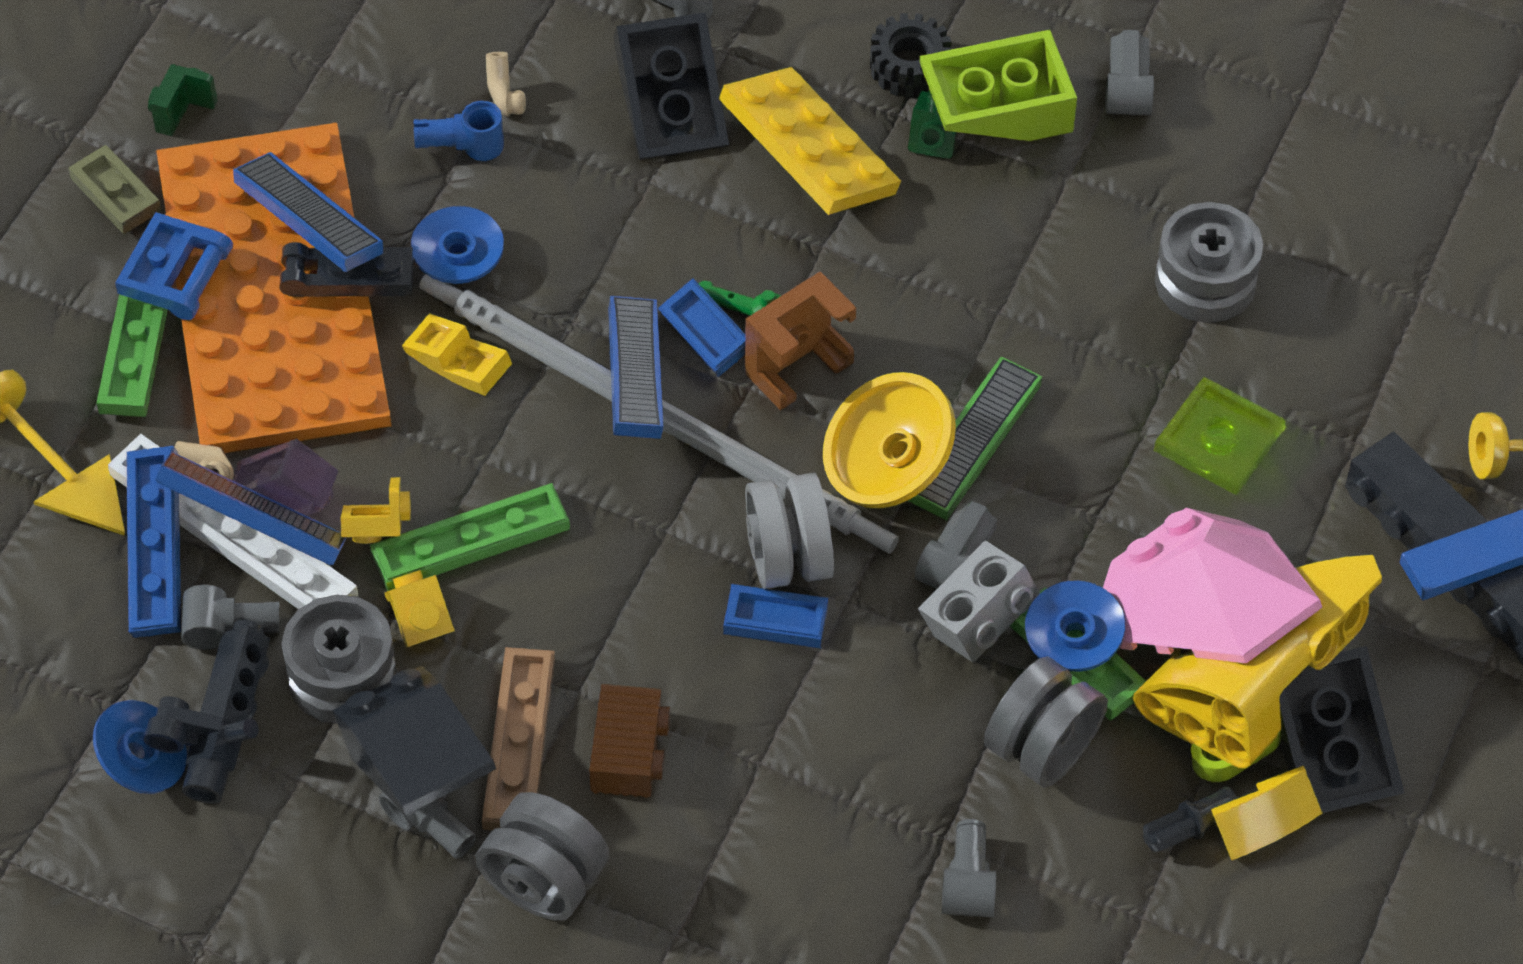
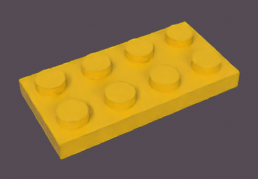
M792 67L723 86L719 100L828 215L896 195L901 180Z

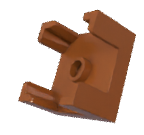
M821 271L746 318L745 374L780 411L797 400V394L777 374L811 351L834 373H839L854 363V349L831 326V316L837 321L842 322L846 319L851 323L856 319V307Z

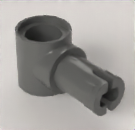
M196 585L188 588L183 594L181 639L188 647L200 650L218 648L222 634L233 630L237 620L256 622L263 627V632L279 633V602L235 603V598H227L224 590L213 585Z
M384 793L378 797L382 809L397 826L405 831H409L413 826L419 832L426 831L455 859L465 855L476 841V835L447 809L448 802L445 800L447 795L407 815Z
M965 819L957 823L955 857L951 861L949 868H944L942 914L994 916L996 871H990V865L985 860L986 825L980 820Z

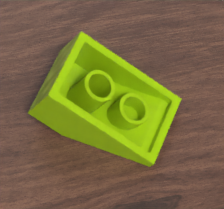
M1050 30L920 56L919 62L945 131L1033 141L1071 133L1074 130L1077 96Z

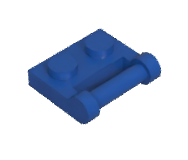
M155 212L115 282L117 293L168 309L175 316L183 320H192L200 308L198 300L220 260H225L229 256L234 244L227 235ZM196 247L204 250L182 291L171 288L193 248Z

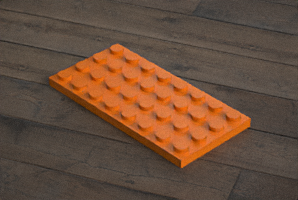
M331 123L156 150L166 215L227 235L234 244L229 256L225 260H220L198 300L200 308L192 320L181 319L200 444L221 448L224 453L391 427L389 405L369 296L294 297L283 294L279 289L280 275L285 270L281 263L282 247L292 242L305 244L309 248L315 247L234 183L233 169L272 152L354 217L338 124ZM196 247L193 248L176 278L177 290L182 291L204 250ZM304 270L307 274H317V270Z

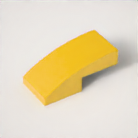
M429 314L402 345L408 355L430 370L466 389L484 396L512 365L506 350L471 339L465 325Z
M1304 766L1257 783L1258 791L1211 809L1231 860L1247 855L1285 837L1322 814Z

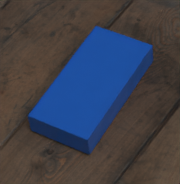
M694 278L658 307L661 315L718 377L745 355V334Z
M732 584L723 625V634L821 648L828 610V598Z

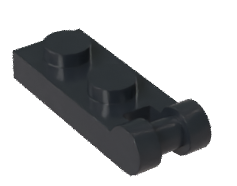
M298 242L288 243L282 247L281 263L285 270L280 275L279 289L285 295L294 297L412 296L413 247H383V254L347 272L343 271L316 248H309L305 244ZM304 270H317V274H307Z

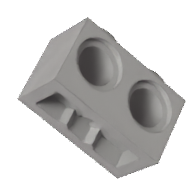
M985 540L918 610L935 638L974 663L1030 607L1040 592L1025 565Z

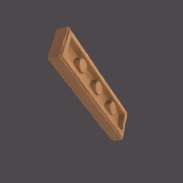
M505 647L491 758L495 763L496 770L488 773L482 817L483 830L501 828V816L519 793H539L555 666V651Z

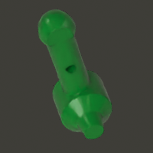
M710 281L698 283L719 307L747 316H751L781 296L771 290H765L755 298L714 286Z

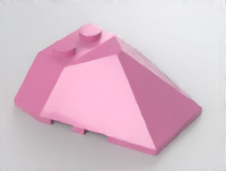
M1185 508L1182 511L1171 514L1166 518L1164 524L1146 537L1133 541L1125 552L1111 561L1103 586L1104 589L1116 598L1124 613L1125 635L1120 646L1121 649L1135 650L1137 643L1155 645L1158 653L1171 655L1174 648L1191 649L1195 658L1248 663L1323 607L1318 596L1268 532L1240 520L1190 508Z

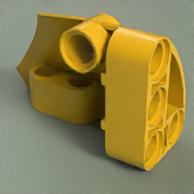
M1374 556L1342 557L1297 567V571L1320 599L1323 606L1320 610L1248 663L1195 658L1191 649L1174 648L1173 655L1134 693L1133 700L1138 711L1151 723L1191 744H1195L1221 760L1238 768H1247L1277 738L1278 732L1281 730L1279 699L1282 691L1307 666L1316 670H1321L1327 666L1362 629L1369 613V595L1382 582V575Z

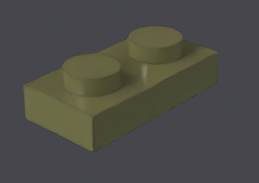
M104 145L68 168L71 180L123 234L153 217L155 212H161L159 199L107 145Z

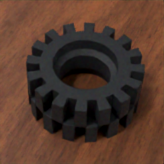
M901 13L900 21L897 22L891 16L886 19V26L880 23L876 27V34H872L870 68L873 79H879L878 86L883 90L891 85L890 94L898 96L900 90H905V98H913V92L919 90L920 94L922 91H929V86L919 62L920 60L906 61L896 57L894 54L908 49L920 51L925 55L951 50V38L947 36V30L943 25L937 28V20L930 17L927 23L923 22V14L916 13L915 20H909L908 13Z

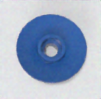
M453 206L437 210L426 216L413 232L411 247H413L414 262L424 274L444 283L460 284L480 279L497 266L503 254L504 239L497 222L485 212L471 207Z
M1066 581L1050 586L1034 599L1026 615L1025 632L1029 646L1039 659L1049 656L1070 672L1087 671L1106 663L1119 650L1125 635V617L1119 602L1106 589L1090 582ZM1071 630H1080L1084 635L1072 638L1067 636V633Z
M137 700L120 701L108 707L96 721L93 730V745L98 761L114 781L131 791L155 794L169 789L181 778L185 770L187 760L186 745H184L183 750L179 753H165L149 747L144 742V736L149 719L156 716L158 708Z

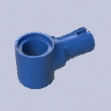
M489 101L473 102L465 107L462 114H454V118L414 119L413 121L415 149L456 146V150H465L468 156L475 160L487 161L499 156L504 148L501 110L496 104Z

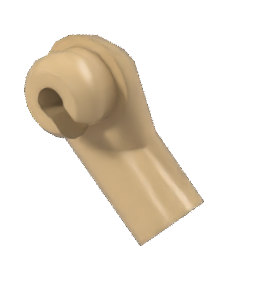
M491 52L486 54L487 86L494 104L501 110L503 116L510 117V114H523L526 110L525 94L521 90L510 91L508 53Z
M184 441L176 442L175 448L179 455L233 480V466L221 448Z

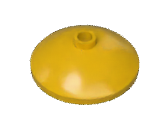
M913 373L886 374L860 386L840 405L825 435L823 463L831 484L852 503L868 508L895 506L918 495L939 475L952 451L956 423L949 399L932 381Z

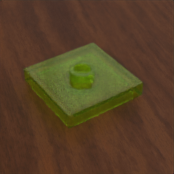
M1203 377L1155 441L1154 451L1237 495L1284 431L1286 420Z

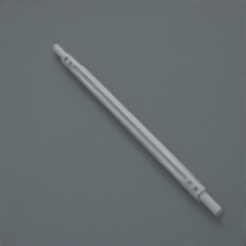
M426 274L421 279L419 288L453 307L454 313L459 317L467 319L475 326L481 327L482 330L501 338L612 401L611 370L507 313L501 307L491 304L490 301L477 296L476 293L470 290L463 292L448 283L435 280ZM662 400L663 431L754 482L773 480L779 487L782 498L785 499L787 481L791 476H796V474ZM822 489L831 527L837 528L838 531L845 535L852 532L889 554L895 549L899 541L898 536L861 516L860 509L847 504L846 501Z

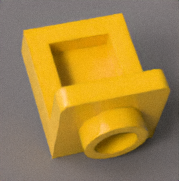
M390 478L389 505H343L341 537H352L356 543L367 544L381 541L382 536H400L402 521L411 520L410 491H401V478Z
M421 570L392 579L395 589L384 594L387 602H391L406 647L455 631L436 575L423 579Z

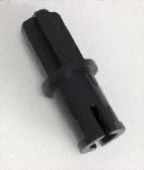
M1224 787L1218 792L1194 803L1186 800L1179 804L1178 810L1144 825L1143 840L1152 852L1162 851L1190 837L1198 840L1204 837L1205 830L1217 825L1211 809L1238 798L1229 787Z

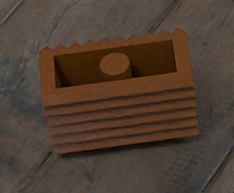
M601 684L589 768L590 790L593 793L633 795L634 797L641 795L648 798L651 796L653 780L663 779L665 750L657 749L659 736L668 737L671 707L662 706L661 689Z

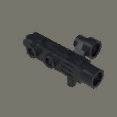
M237 620L233 630L222 634L201 711L189 710V704L180 698L162 697L156 716L149 719L145 732L144 742L149 747L161 752L179 753L183 750L184 745L190 746L186 765L189 767L182 792L188 798L200 803L216 804L221 802L229 772L234 771L242 741L255 738L259 732L257 722L252 719L257 709V702L254 696L259 679L265 674L269 666V658L266 656L270 638L263 634L264 629L261 625L250 620Z

